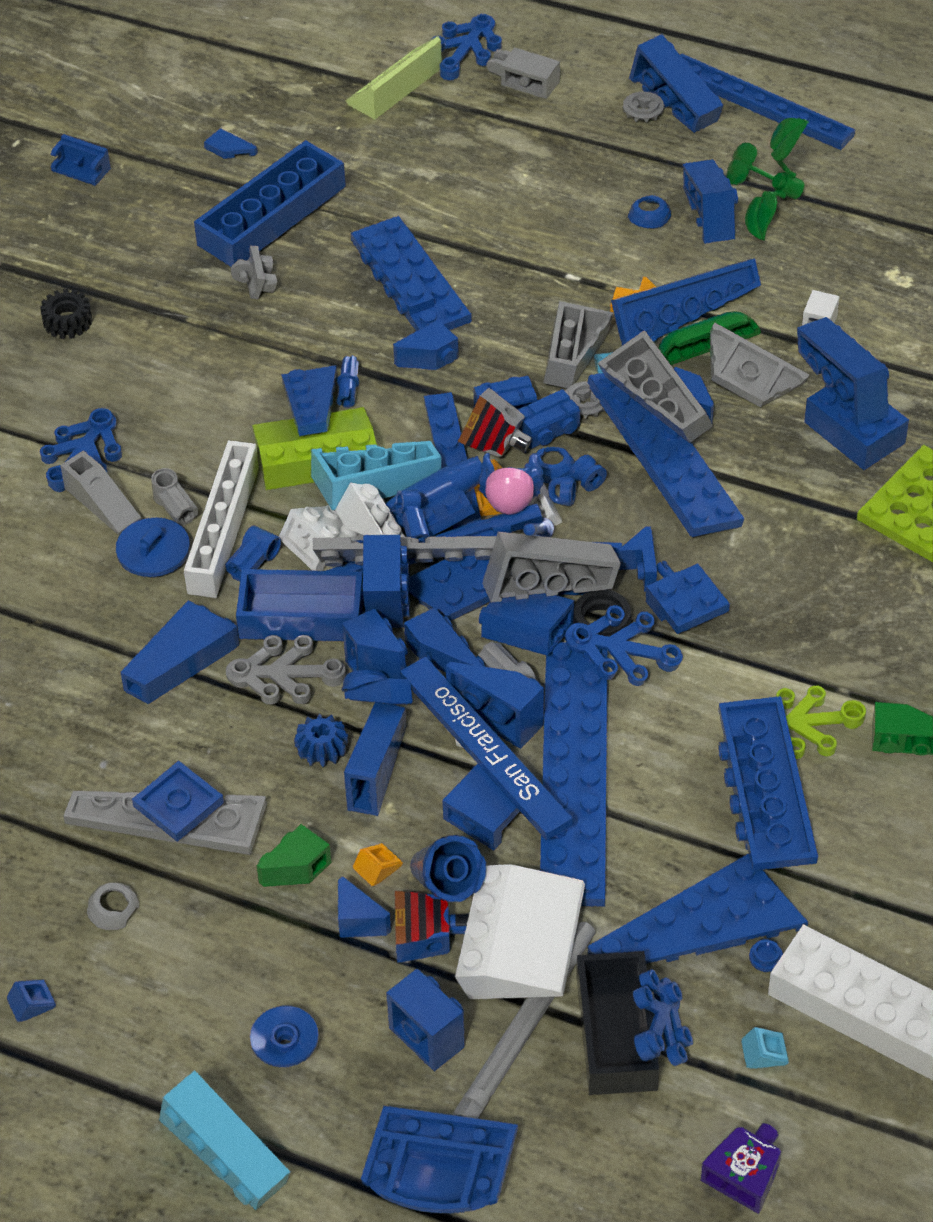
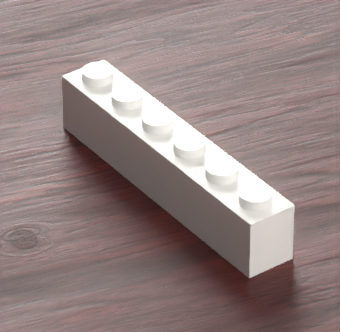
M229 440L227 442L184 569L187 594L217 597L226 570L225 563L230 558L259 469L256 444Z

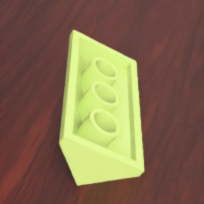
M437 36L410 51L345 100L347 104L374 120L440 70V38Z

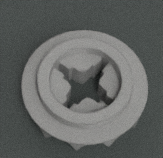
M651 92L630 94L623 102V112L626 113L627 118H634L636 122L644 120L647 123L649 119L657 120L658 116L663 115V100Z
M578 382L569 386L565 392L569 395L570 400H573L578 405L580 414L585 419L590 414L597 417L599 411H605L600 404V400L595 397L587 382ZM590 398V402H585L584 404H581V401H585L586 399Z

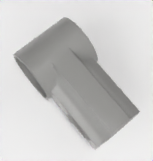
M161 468L153 473L151 482L154 501L164 507L174 522L183 526L191 523L195 516L198 515V508L178 483L176 472L169 468Z
M489 642L478 654L483 660L485 667L516 671L536 680L532 668L524 661L518 663L499 642Z

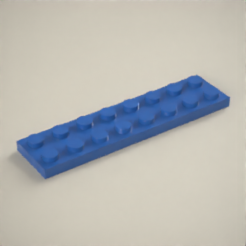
M603 373L589 375L587 381L590 386L589 388L595 397L600 400V404L691 537L742 527L744 517L691 442H687L607 379Z

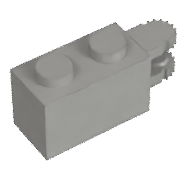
M515 47L511 52L497 49L493 56L494 59L490 58L486 63L490 72L501 76V85L544 99L549 97L560 82V61Z

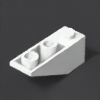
M367 483L349 484L335 509L346 529L362 535H401V537H405L401 527L393 518L390 509L384 503L375 486Z

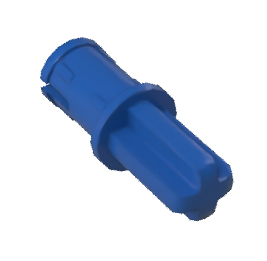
M353 355L343 358L341 375L337 378V384L339 385L337 403L341 405L342 399H344V408L354 406L356 387L359 385V378L357 377L359 363Z

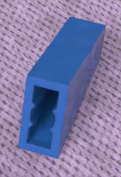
M374 704L344 771L348 811L375 816L379 815L407 727L405 707H399L394 704Z

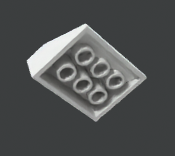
M511 864L486 866V876L482 886L473 895L455 975L468 999L554 997L564 995L585 887L583 880Z

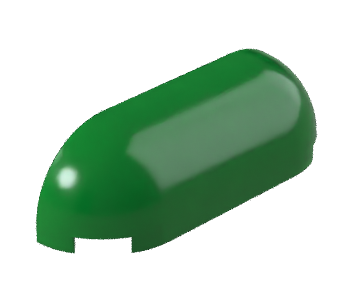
M731 311L670 332L662 339L658 349L669 364L673 365L710 352V330L714 323L744 339L760 335L761 331L760 327L750 316L742 312Z

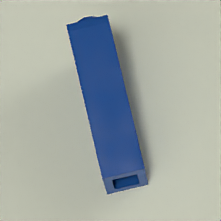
M188 600L120 672L124 691L150 704L239 646L237 625L227 618H221L210 612L205 606H198Z

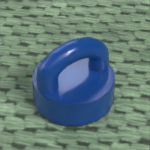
M563 476L562 478L552 479L548 486L550 499L561 506H572L576 498V480L574 477ZM557 485H560L559 497L555 492Z

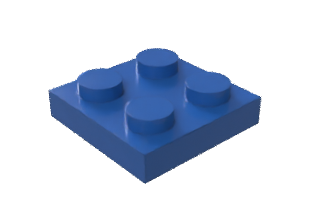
M177 761L132 798L134 808L178 842L224 803V799L221 793L183 763Z

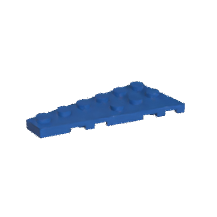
M747 854L588 945V954L644 951L646 964L660 960L671 962L679 960V956L694 952L696 955L743 945L746 944L747 940L762 936H766L767 939L777 937L779 932L795 929L798 932L802 925L808 927V921L763 870L755 871L752 869L750 857Z

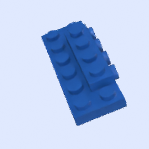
M399 216L351 232V241L360 252L363 263L370 266L375 280H380L386 295L389 298L392 297L398 312L405 315L415 331L436 320H439L449 330L471 322L469 310Z
M781 696L719 703L718 712L724 735L723 742L718 743L719 757L721 761L727 760L728 768H724L726 787H732L734 793L729 798L732 814H738L740 821L735 823L736 837L738 842L744 841L745 849L749 852L752 869L756 871L817 864L818 854Z

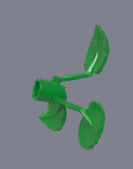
M784 119L778 124L771 137L770 147L773 149L771 156L785 172L777 173L774 176L753 166L752 164L757 157V149L753 144L747 142L742 143L736 148L732 161L728 165L727 178H729L732 185L736 186L744 182L749 170L773 180L772 186L776 192L764 191L762 197H755L749 204L745 215V224L748 231L760 240L765 241L766 230L776 211L777 197L785 199L787 196L795 200L801 196L804 190V181L797 178L796 173L792 172L783 160L792 151L809 121L805 119Z

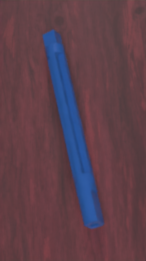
M533 504L517 514H500L432 537L494 536L498 532L512 533L513 531L523 529L526 524L542 523V515L538 504ZM415 558L408 559L409 565L417 563ZM353 561L326 571L363 572V565H357Z

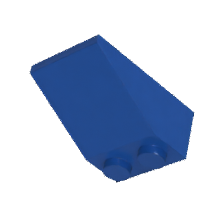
M449 662L446 665V679L498 736L521 749L543 727L544 687L535 679L528 678L516 671Z

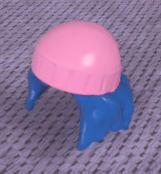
M486 453L484 455L483 463L481 464V474L479 475V489L497 512L508 515L517 514L523 511L534 497L539 496L544 481L539 455L536 453L531 454L529 462L525 464L524 468L507 467L494 471V466L490 461V454Z

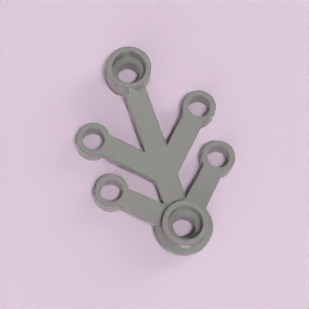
M276 635L266 637L263 642L264 647L250 658L235 659L226 667V677L232 685L239 688L249 686L261 696L265 704H275L278 702L280 694L277 685L290 694L295 703H307L311 698L309 686L305 683H296L291 678L321 677L324 684L336 687L343 683L346 675L344 664L335 658L326 660L323 665H291L302 656L309 655L313 651L312 639L307 635L296 637L294 647L270 665L261 664L269 657L279 655L283 649L282 640ZM307 644V646L301 647L300 645ZM259 678H270L277 685L273 683L265 684ZM269 692L274 693L273 695H266ZM299 692L305 693L303 695H297V693Z

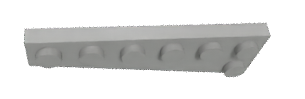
M496 536L425 538V543H419V539L401 537V546H407V559L415 558L416 562L421 563L431 562L435 557H445L446 561L463 560V556H475V559L488 560L490 559ZM351 537L313 538V551L321 563L325 562L326 566H342L343 562L355 561V564L363 565V543L352 541Z
M73 791L63 817L65 824L251 855L267 802L266 796L226 795L223 798L224 803L178 842L133 807L132 798L140 792Z

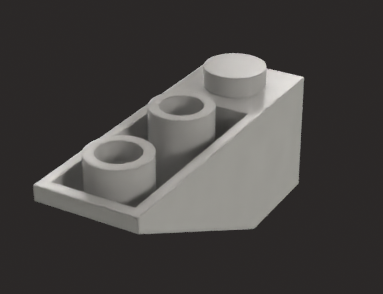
M84 450L60 465L65 489L116 534L120 535L129 525L142 520L141 516L104 468Z

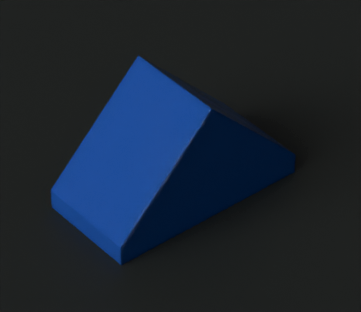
M342 876L338 880L340 938L387 936L391 932L390 913Z

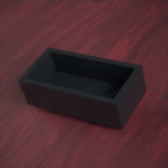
M644 951L577 955L576 979L589 1095L658 1091V1057L649 1061H643L634 1043L635 1035L649 1030L653 1020L652 1012L647 1009H640L633 997V991L642 987L639 979L640 974L647 971Z

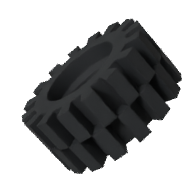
M63 289V293H59V290L54 291L55 296L49 294L46 296L47 300L43 299L41 302L42 306H40L43 326L48 334L51 333L53 337L56 338L59 334L60 339H65V335H69L71 339L74 338L75 333L78 336L82 335V329L87 331L89 325L92 324L89 299L85 297L84 293L80 292L78 294L75 289H72V292L69 293L68 289ZM66 312H73V313L70 314V315H64V316L60 315V314L66 313Z

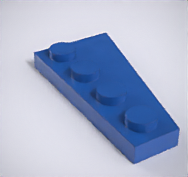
M337 366L305 371L296 369L287 374H281L283 387L299 436L327 432L331 415L330 406L333 404V392H335L336 387L335 380H337L338 376Z

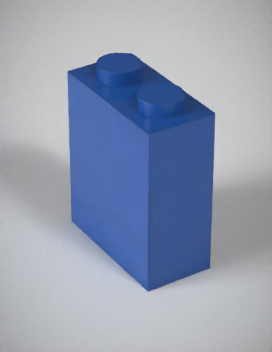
M545 593L529 595L527 599L516 600L515 597L502 598L500 602H490L486 607L482 608L479 615V624H482L481 637L548 656L563 639L569 626L573 624L574 600L557 595L546 596Z

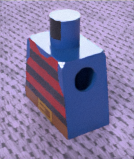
M395 891L397 962L412 961L449 953V935L465 934L469 915H449L448 901L441 900L433 894Z

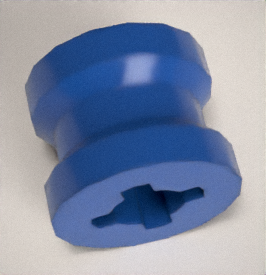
M583 455L572 465L570 476L574 477L576 481H580L581 486L590 492L602 485L607 476V471L602 465H596V461L591 455Z

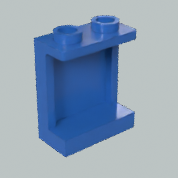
M478 764L442 800L443 819L493 851L502 843L501 831L520 812Z

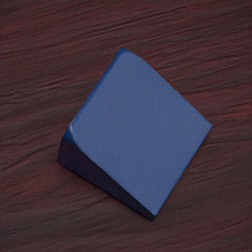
M44 979L16 981L7 995V1001L17 1022L26 1021L52 1010L56 1006Z

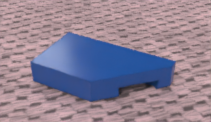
M222 128L204 141V148L224 159L235 158L236 154L247 153L250 156L258 154L257 146Z

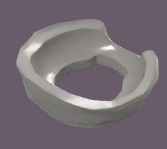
M109 882L99 886L91 894L88 900L87 915L97 928L119 930L126 927L128 918L136 908H139V901L136 893L129 886L118 882ZM109 891H117L124 895L128 905L122 912L108 911L101 906V897Z

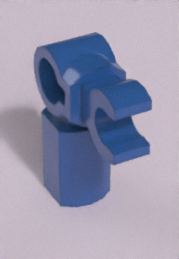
M417 489L399 490L396 494V502L392 507L391 513L392 515H397V524L401 528H405L407 537L419 539V543H425V538L430 535L423 510L420 509V493Z

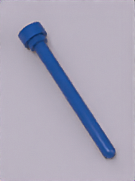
M542 517V523L526 524L523 528V532L527 536L551 538L555 531L553 522L546 517Z

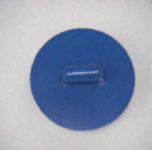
M155 517L136 521L122 531L116 542V554L122 567L132 574L143 577H157L173 572L185 562L190 552L189 536L185 529L178 523L166 518Z

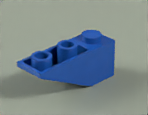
M435 607L404 622L405 642L419 660L427 657L438 670L445 673L446 665L449 662L485 667L483 660L470 651L466 639L463 636H458L453 630L449 618L442 616Z

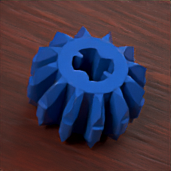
M319 713L317 719L313 720L307 717L305 724H298L294 743L301 759H307L310 766L320 762L321 766L324 767L327 761L336 764L337 756H344L348 743V734L344 730L342 721L335 722L332 715L324 719Z

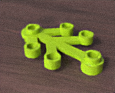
M811 686L807 690V695L786 715L788 728L816 744L820 755L832 756L836 752V739L831 735H824L811 726L844 724L849 729H856L865 721L866 708L859 701L849 700L843 703L841 711L807 714L813 707L822 706L826 696L824 688ZM788 688L778 690L776 697L789 698V700H782L784 709L792 708L795 701L794 692ZM812 695H819L820 697L815 698ZM791 737L792 746L800 748L799 750H794L795 759H800L805 754V742L800 738ZM823 744H829L831 747H824Z

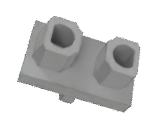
M250 246L249 259L247 261L243 259L237 260L232 265L230 272L234 280L247 283L250 299H259L261 292H274L277 285L276 274H271L273 268L272 256L260 255L258 246Z

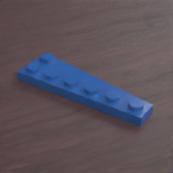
M755 258L611 300L621 344L624 345L644 330L654 342L664 334L670 333L685 323L696 320L706 312L724 305L727 301H732L761 285Z

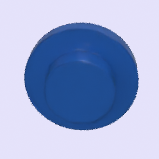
M763 939L752 946L749 960L751 965L757 970L771 972L783 953L776 942Z

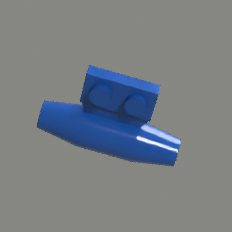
M478 456L444 467L403 489H417L421 496L420 509L423 510L429 537L475 513L465 494L479 484L482 463ZM396 495L385 503L390 509V513L396 502ZM392 515L397 522V515Z

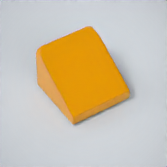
M381 843L360 849L353 864V869L371 886H375L398 870L403 862Z

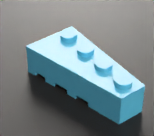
M431 441L393 443L392 448L386 449L377 446V444L366 445V450L349 451L348 447H336V452L322 453V448L311 449V477L330 508L335 510L350 483L373 485L377 488L382 499L395 496L399 490H403L440 470L442 457Z
M195 1070L163 1097L159 1121L208 1165L218 1178L224 1180L244 1205L249 1204L257 1210L287 1183L290 1171Z

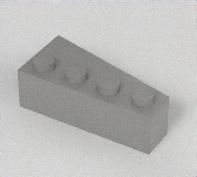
M645 330L598 362L600 369L607 379L687 442H692L713 427L707 413Z
M498 532L482 584L491 603L500 602L502 598L515 597L516 600L527 599L532 594L545 593L546 596L558 595V592L573 590L574 593L607 590L613 588L621 563L611 544Z

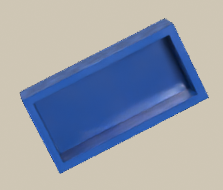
M242 569L236 611L239 639H265L268 636L276 635L281 640H295L300 635H307L311 637L312 641H344L342 623L363 614V572Z

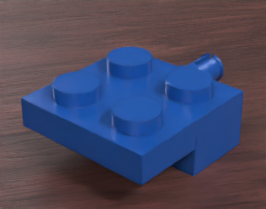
M662 561V564L659 562L656 567L663 579L646 586V603L659 620H667L677 634L729 612L730 603L698 563L684 570L673 572L666 561Z

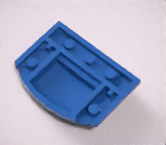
M383 1106L361 1181L365 1186H370L382 1198L397 1205L423 1212L462 1213L496 1204L499 1200L518 1126L511 1123Z

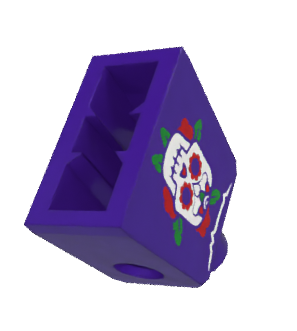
M762 1123L755 1134L742 1127L736 1128L704 1160L700 1181L759 1214L780 1166L782 1151L773 1145L779 1136L777 1130L766 1123Z

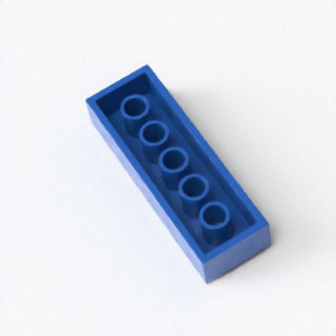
M305 140L195 220L197 246L230 267L239 259L247 261L250 257V246H258L259 251L346 187L344 162Z

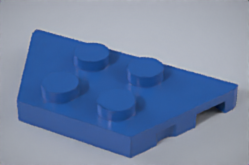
M463 556V560L460 561L443 560L410 576V589H408V593L418 599L420 604L426 608L432 609L435 607L442 616H447L452 621L490 602L482 584L490 559L478 560L475 559V556Z

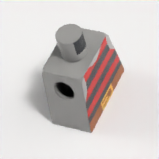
M488 388L479 396L458 442L491 455L502 457L509 450L510 446L525 453L532 441V437L519 431L524 415L496 392Z

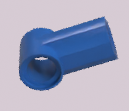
M255 525L251 526L243 537L241 547L225 563L226 571L230 573L233 579L240 582L242 569H257L264 560L271 561L276 557L281 547V538Z

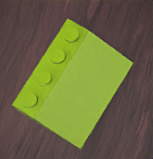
M364 407L331 412L327 432L299 436L294 418L252 425L265 490L314 483L311 477V449L322 448V453L336 452V447H348L349 451L366 450V445L377 444L373 427Z

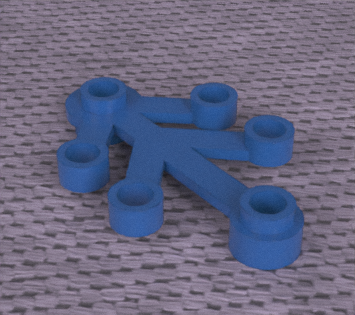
M479 14L468 23L456 25V23L448 21L442 24V35L444 37L438 36L441 40V52L445 49L459 47L451 57L444 58L440 63L441 78L445 80L457 79L460 76L459 63L470 49L475 54L478 65H487L486 63L491 58L490 51H497V49L502 48V38L493 32L495 28L494 18L487 14ZM470 32L467 35L455 37L456 34ZM479 37L486 39L488 50L483 49L478 39Z
M99 408L91 412L88 421L57 427L54 434L58 444L45 445L40 449L42 462L52 464L58 460V455L72 452L67 458L69 460L84 450L108 474L107 466L101 461L95 442L101 435L105 444L104 454L106 460L115 462L121 459V446L116 443L112 430L116 427L115 416L110 410ZM86 433L84 437L72 440L74 435ZM61 466L49 468L46 472L48 486L56 492L65 491Z
M616 605L610 606L606 614L589 625L575 623L569 626L566 631L565 641L568 647L576 653L584 652L598 669L599 676L605 680L612 679L618 670V663L628 675V681L632 685L641 686L644 684L648 677L647 669L642 665H636L627 654L654 659L658 667L666 672L675 671L683 658L679 647L673 644L664 645L660 648L628 641L641 632L647 633L651 630L654 624V617L648 612H640L633 623L610 637L598 634L610 626L616 627L622 623L625 613L621 607ZM615 613L619 618L614 619L610 614ZM640 620H646L649 625H643ZM577 634L583 635L585 639L579 638ZM597 648L608 650L616 662L610 658L605 659ZM666 653L674 655L675 658L669 657ZM603 666L610 667L612 672L605 671ZM633 673H640L642 678H636Z
M652 969L641 973L639 979L642 987L633 991V997L640 1009H647L655 1015L650 1029L634 1037L635 1047L643 1061L659 1057L660 1053L665 1050L662 1038L663 1033L670 1063L673 1066H677L687 1062V1054L684 1048L693 1044V1038L689 1029L681 1025L678 1009L682 1000V993L678 984L671 982L668 978L659 980L656 972Z

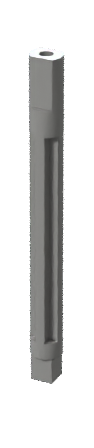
M587 922L577 923L567 977L577 963V955H582L595 934L594 928ZM554 997L526 998L452 1115L478 1119Z

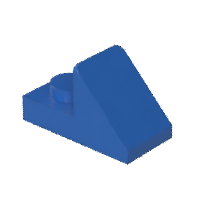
M651 526L644 527L618 551V559L621 563L619 570L636 569L637 580H643L644 592H646L647 585L657 581V567Z

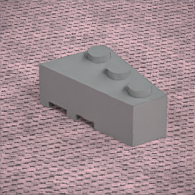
M559 301L550 342L544 384L564 388L575 384L608 336L614 312Z

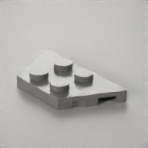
M717 323L713 324L710 330L711 380L759 407L805 384L809 374Z

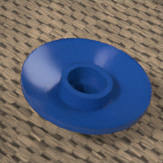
M279 1006L267 1010L256 1019L250 1032L251 1047L255 1055L264 1063L275 1067H291L305 1061L314 1052L319 1037L317 1024L311 1015L293 1006ZM283 1040L290 1041L288 1044H280Z

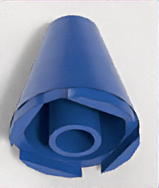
M449 835L418 851L411 859L410 869L412 875L437 898L448 902H461L481 888L486 876V861L474 841L464 836Z

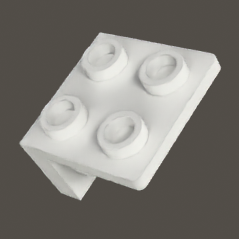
M329 505L291 509L279 535L281 541L312 571H323L325 562L321 563L313 551V538L351 537L352 541L363 540L362 534L345 528L337 512L332 510Z

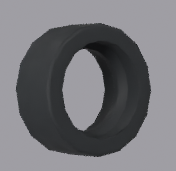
M589 591L576 601L573 624L584 623L589 625L590 623L584 619L588 613L595 610H607L613 605L619 606L625 613L622 623L616 627L610 626L598 634L610 637L631 624L630 605L625 597L615 591ZM577 634L579 638L585 639L583 635Z

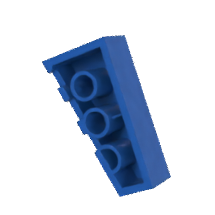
M663 34L637 46L629 76L632 82L636 83L639 81L643 85L642 90L644 92L658 95L664 102V108L669 106L672 109L673 116L693 133L719 120L723 108L720 98L709 89L703 78L696 74L689 62L683 59L676 51L674 45Z

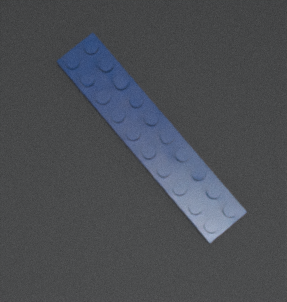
M559 642L548 656L546 655L542 785L573 818V825L547 841L541 835L540 871L583 880L585 887L581 906L605 907L607 680L599 676L598 669L584 652L576 653L568 647L566 642ZM597 648V649L600 651V653L603 655V657L606 659V658H607V650H606V649H602V648Z

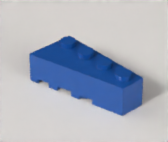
M828 317L797 327L798 352L816 375L822 373L827 389L830 392L836 391L842 399L840 400L842 408L845 411L851 410L854 413L853 422L857 427L888 417L887 380L889 379V371L885 364L878 361L868 350H865L854 338H851L839 325H836Z

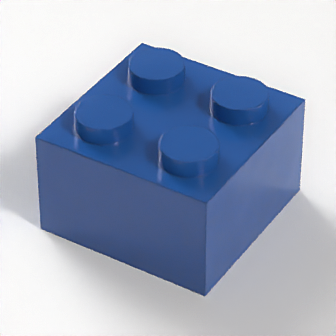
M417 968L386 992L389 1029L434 1072L465 1047L464 1010L455 998L451 997L449 999L441 991L439 984L433 977H426Z

